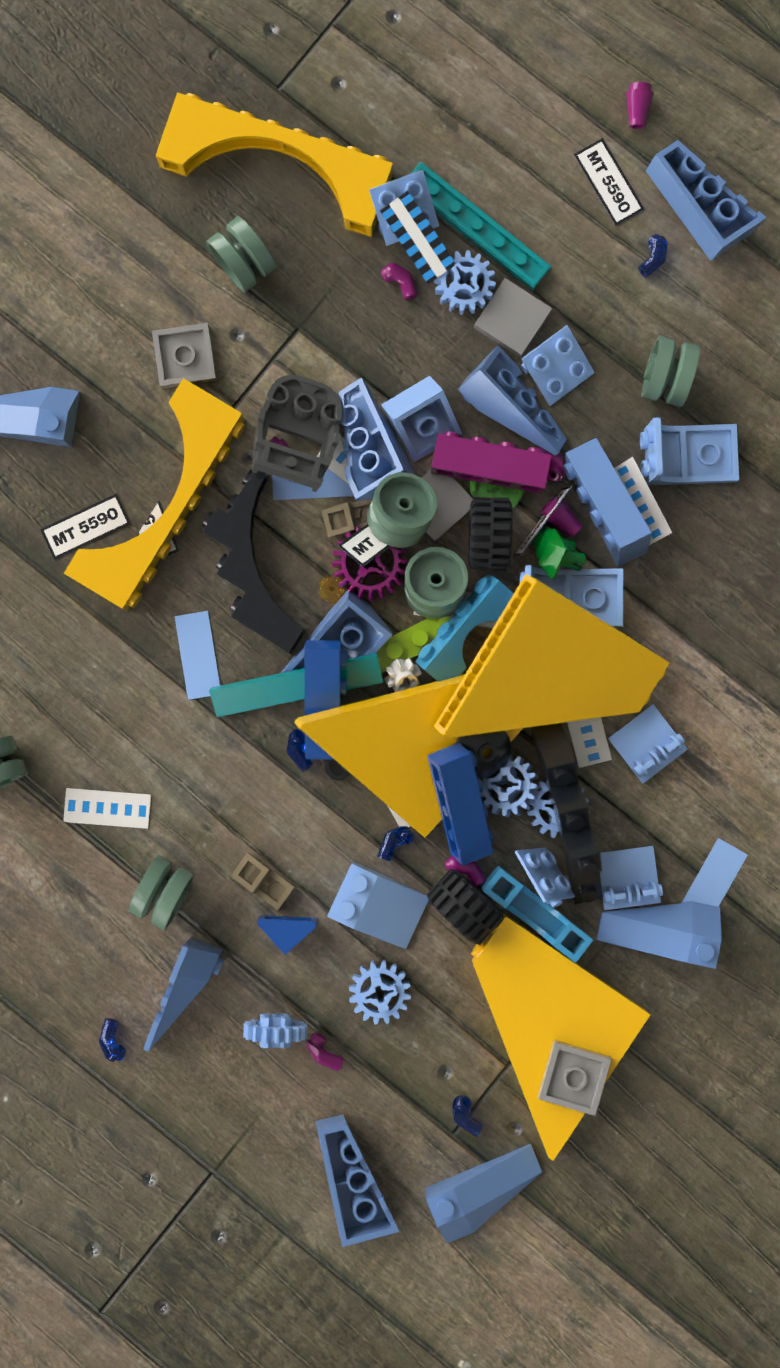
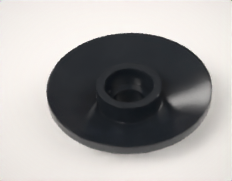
M505 730L460 736L456 743L461 744L468 751L471 750L477 761V766L474 769L478 778H488L500 772L501 767H505L511 754V742ZM488 747H489V748H490V753H489V755L486 756V757H483V755H482L483 750H484L485 748H488Z

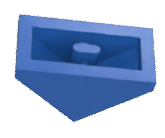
M260 915L258 918V926L284 955L292 950L317 925V918Z

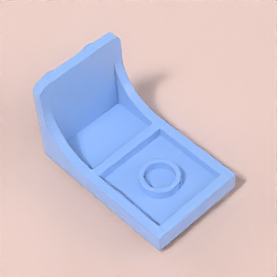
M658 417L653 418L645 427L644 432L640 433V448L645 449V460L641 462V473L646 478L647 485L733 483L739 481L737 424L667 426L661 425V419Z
M525 565V572L520 573V583L524 576L528 575L610 626L624 627L623 568L582 569L581 571L559 569L555 580H552L541 568H536L532 565Z

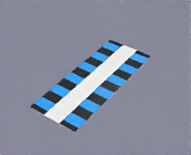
M406 191L380 210L427 284L434 281L456 264L409 191Z

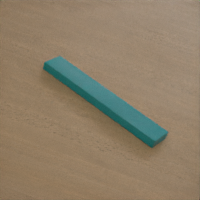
M420 162L411 174L420 170L424 171L435 213L534 291L551 270L552 266L425 164Z
M377 653L346 660V668H341V678H346V690L383 683V675ZM304 668L210 688L209 692L216 717L305 699Z

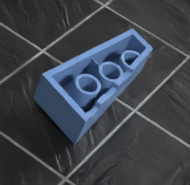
M677 140L654 156L646 172L709 260L713 261L754 233L767 217L760 211L756 213L747 205L748 201L741 194L738 196L725 186V180L719 175L714 176L705 168L706 164Z
M597 438L566 452L565 465H563L565 474L570 481H574L578 497L586 505L590 517L605 542L617 568L648 553L652 532Z
M344 1115L315 1121L342 1247L400 1232Z

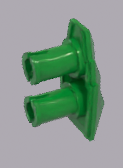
M548 526L547 528L542 527L534 537L533 544L536 550L535 555L538 559L537 564L552 580H555L561 566L576 571L583 569L578 563L585 565V554L574 552L575 542L573 540L563 539L556 529L553 528L552 530Z

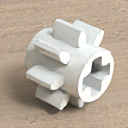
M410 658L406 660L395 659L389 667H386L389 676L384 679L388 687H393L395 692L413 688L420 684L417 676L422 673Z

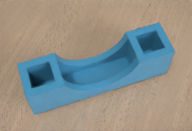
M487 574L485 578L480 579L476 583L471 595L457 606L456 613L451 619L441 625L431 643L421 649L419 657L415 662L438 682L460 676L467 668L462 656V648L466 636L475 626L483 622L498 621L514 593L498 579Z
M499 865L495 867L482 884L481 889L483 892L528 924L573 962L576 963L593 941L586 932L555 908H552L551 905H547L546 902L544 903L537 894Z

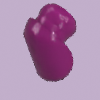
M389 263L387 267L381 270V276L384 281L392 282L394 280L400 284L404 300H411L417 297L412 275L408 270L397 263Z
M545 450V454L551 455L547 479L551 482L561 481L565 474L563 456L560 453L553 455Z
M451 856L445 862L447 871L454 869L460 873L467 874L475 887L486 881L476 861L462 866Z
M316 1032L313 1033L310 1040H307V1049L315 1061L320 1065L339 1071L343 1065V1057L326 1051L323 1047L326 1042L324 1036Z

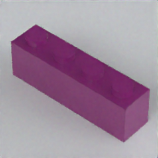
M450 431L444 432V435H437L431 466L432 474L538 494L544 492L551 455L545 454V450L536 447H530L528 450L518 449L516 444L501 442L500 445L491 444L488 439L482 437H472V440L460 438V434Z

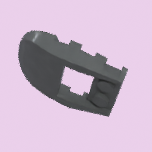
M286 375L277 379L272 384L266 401L260 409L254 436L252 472L257 473V471L268 473L311 487L312 491L317 492L322 485V478L330 466L335 449L340 441L339 423L342 420V406L338 395L327 385L302 376ZM268 427L322 444L320 456L316 457L265 440Z

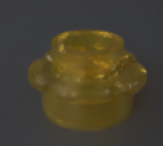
M334 575L324 577L319 583L320 597L325 601L329 600L330 603H337L346 592V586L344 588L339 587L342 579L335 578ZM332 586L335 587V591L333 592L330 591V587Z

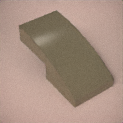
M372 499L353 503L346 502L321 510L328 538L345 535L346 532L354 533L356 532V527L363 528L367 525V511Z
M250 853L245 855L231 875L232 878L251 893H256L278 911L282 910L297 889L290 881Z

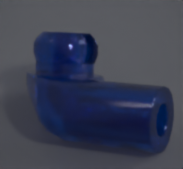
M654 234L648 239L649 249H651L650 257L638 266L639 272L645 278L666 261L668 243L664 236Z
M294 729L288 737L287 754L299 769L305 772L313 765V762L310 759H305V733L300 729Z
M399 826L387 831L377 857L390 861L395 847L405 843L410 844L414 840V832L407 826Z
M105 1018L99 1037V1045L107 1060L111 1062L115 1060L121 1061L125 1057L126 1050L122 1045H117L114 1039L119 1021Z
M465 1095L457 1096L452 1103L454 1122L477 1137L483 1128V1124L471 1116L470 1105L472 1104L470 1098Z

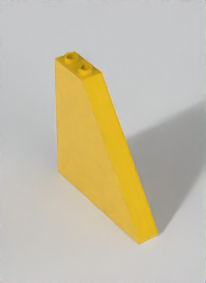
M525 575L434 725V728L443 736L453 738L637 713L648 703L652 691L664 677L670 662L545 584Z
M465 674L298 717L294 723L419 834L426 838L442 820L427 755L456 744L458 738L443 736L434 728V725ZM523 728L505 730L510 742ZM488 747L483 750V757L489 755L490 748Z
M503 913L504 920L481 945L476 944L471 952V955L474 956L472 963L548 1158L554 1161L585 1113L538 1099V1092L553 1041L557 1040L610 1056L612 1060L605 1080L606 1083L650 1014L645 1008L577 962H573L561 951Z

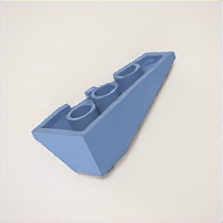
M497 346L469 374L458 390L464 399L481 413L549 453L557 455L567 440L550 413L540 409L535 399L537 396L533 388L527 389L520 379L523 373L519 367Z
M359 378L338 392L342 406L341 424L344 426L345 441L343 442V451L346 452L347 460L345 476L357 501L372 499L379 482L390 474L398 472L415 474L405 452L364 379Z
M47 387L0 395V436L72 447L80 391Z
M347 590L307 640L341 641V650H346L347 659L376 653L392 636V632L371 605L358 598L355 592L351 593ZM305 643L281 673L304 668Z
M689 901L652 907L602 911L596 940L716 969L722 941L720 907Z
M193 937L183 945L169 979L172 985L168 986L160 1003L162 1007L161 1012H158L154 1019L143 1050L149 1052L208 983L213 974L219 975L225 960L220 958L223 949Z
M528 1144L426 1187V1201L435 1223L447 1244L474 1233L539 1176L542 1170L532 1145Z

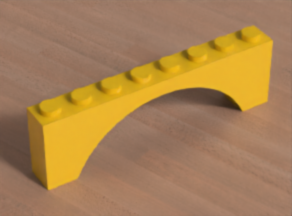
M177 92L156 153V159L160 168L188 176L203 162L228 151L261 148L281 152L308 165L328 184L340 205L345 229L372 237L378 218L369 189L391 181L393 163L389 162L387 158L381 155L370 156L364 154L360 149L353 146H347L346 148L337 145L333 140L326 137L318 139L309 136L307 132L298 128L291 130L282 127L280 123L274 120L263 121L247 111H240L239 113L230 110L226 105L219 102L208 103L195 94L188 93L184 95Z
M184 378L169 401L179 421L184 442L183 472L171 503L153 525L125 543L103 549H78L64 572L65 575L126 611L130 607L135 608L142 597V593H140L145 583L149 584L153 580L157 572L155 566L160 558L164 560L170 552L172 545L169 543L175 534L179 535L183 531L187 522L184 519L188 512L196 509L201 500L199 494L204 486H210L216 475V472H214L219 462L223 463L227 459L231 451L229 445L234 438L238 439L245 428L243 423L245 419L241 412Z

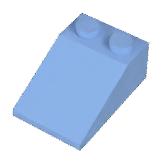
M352 861L327 917L352 929L406 949L429 899L427 895Z

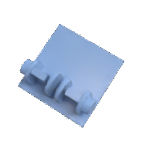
M423 170L369 189L379 221L378 228L384 237L386 246L399 242L380 210L406 191H409L432 228L439 227Z
M568 325L521 359L523 361L521 368L526 374L530 373L549 406L595 373Z
M654 704L608 738L642 784L688 750L684 745L685 740L683 737L674 732Z
M653 846L600 853L602 864L600 877L604 910L661 903L660 896H663L661 884H658Z
M546 847L515 851L544 903L546 902L547 905L551 904L552 908H555L563 903V899L575 897L569 880L562 875L556 865L555 856Z

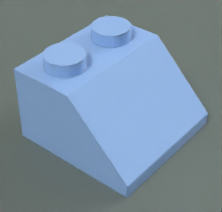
M431 376L381 404L391 427L413 462L418 461L435 450L438 434L444 435L446 431L462 434L443 389Z

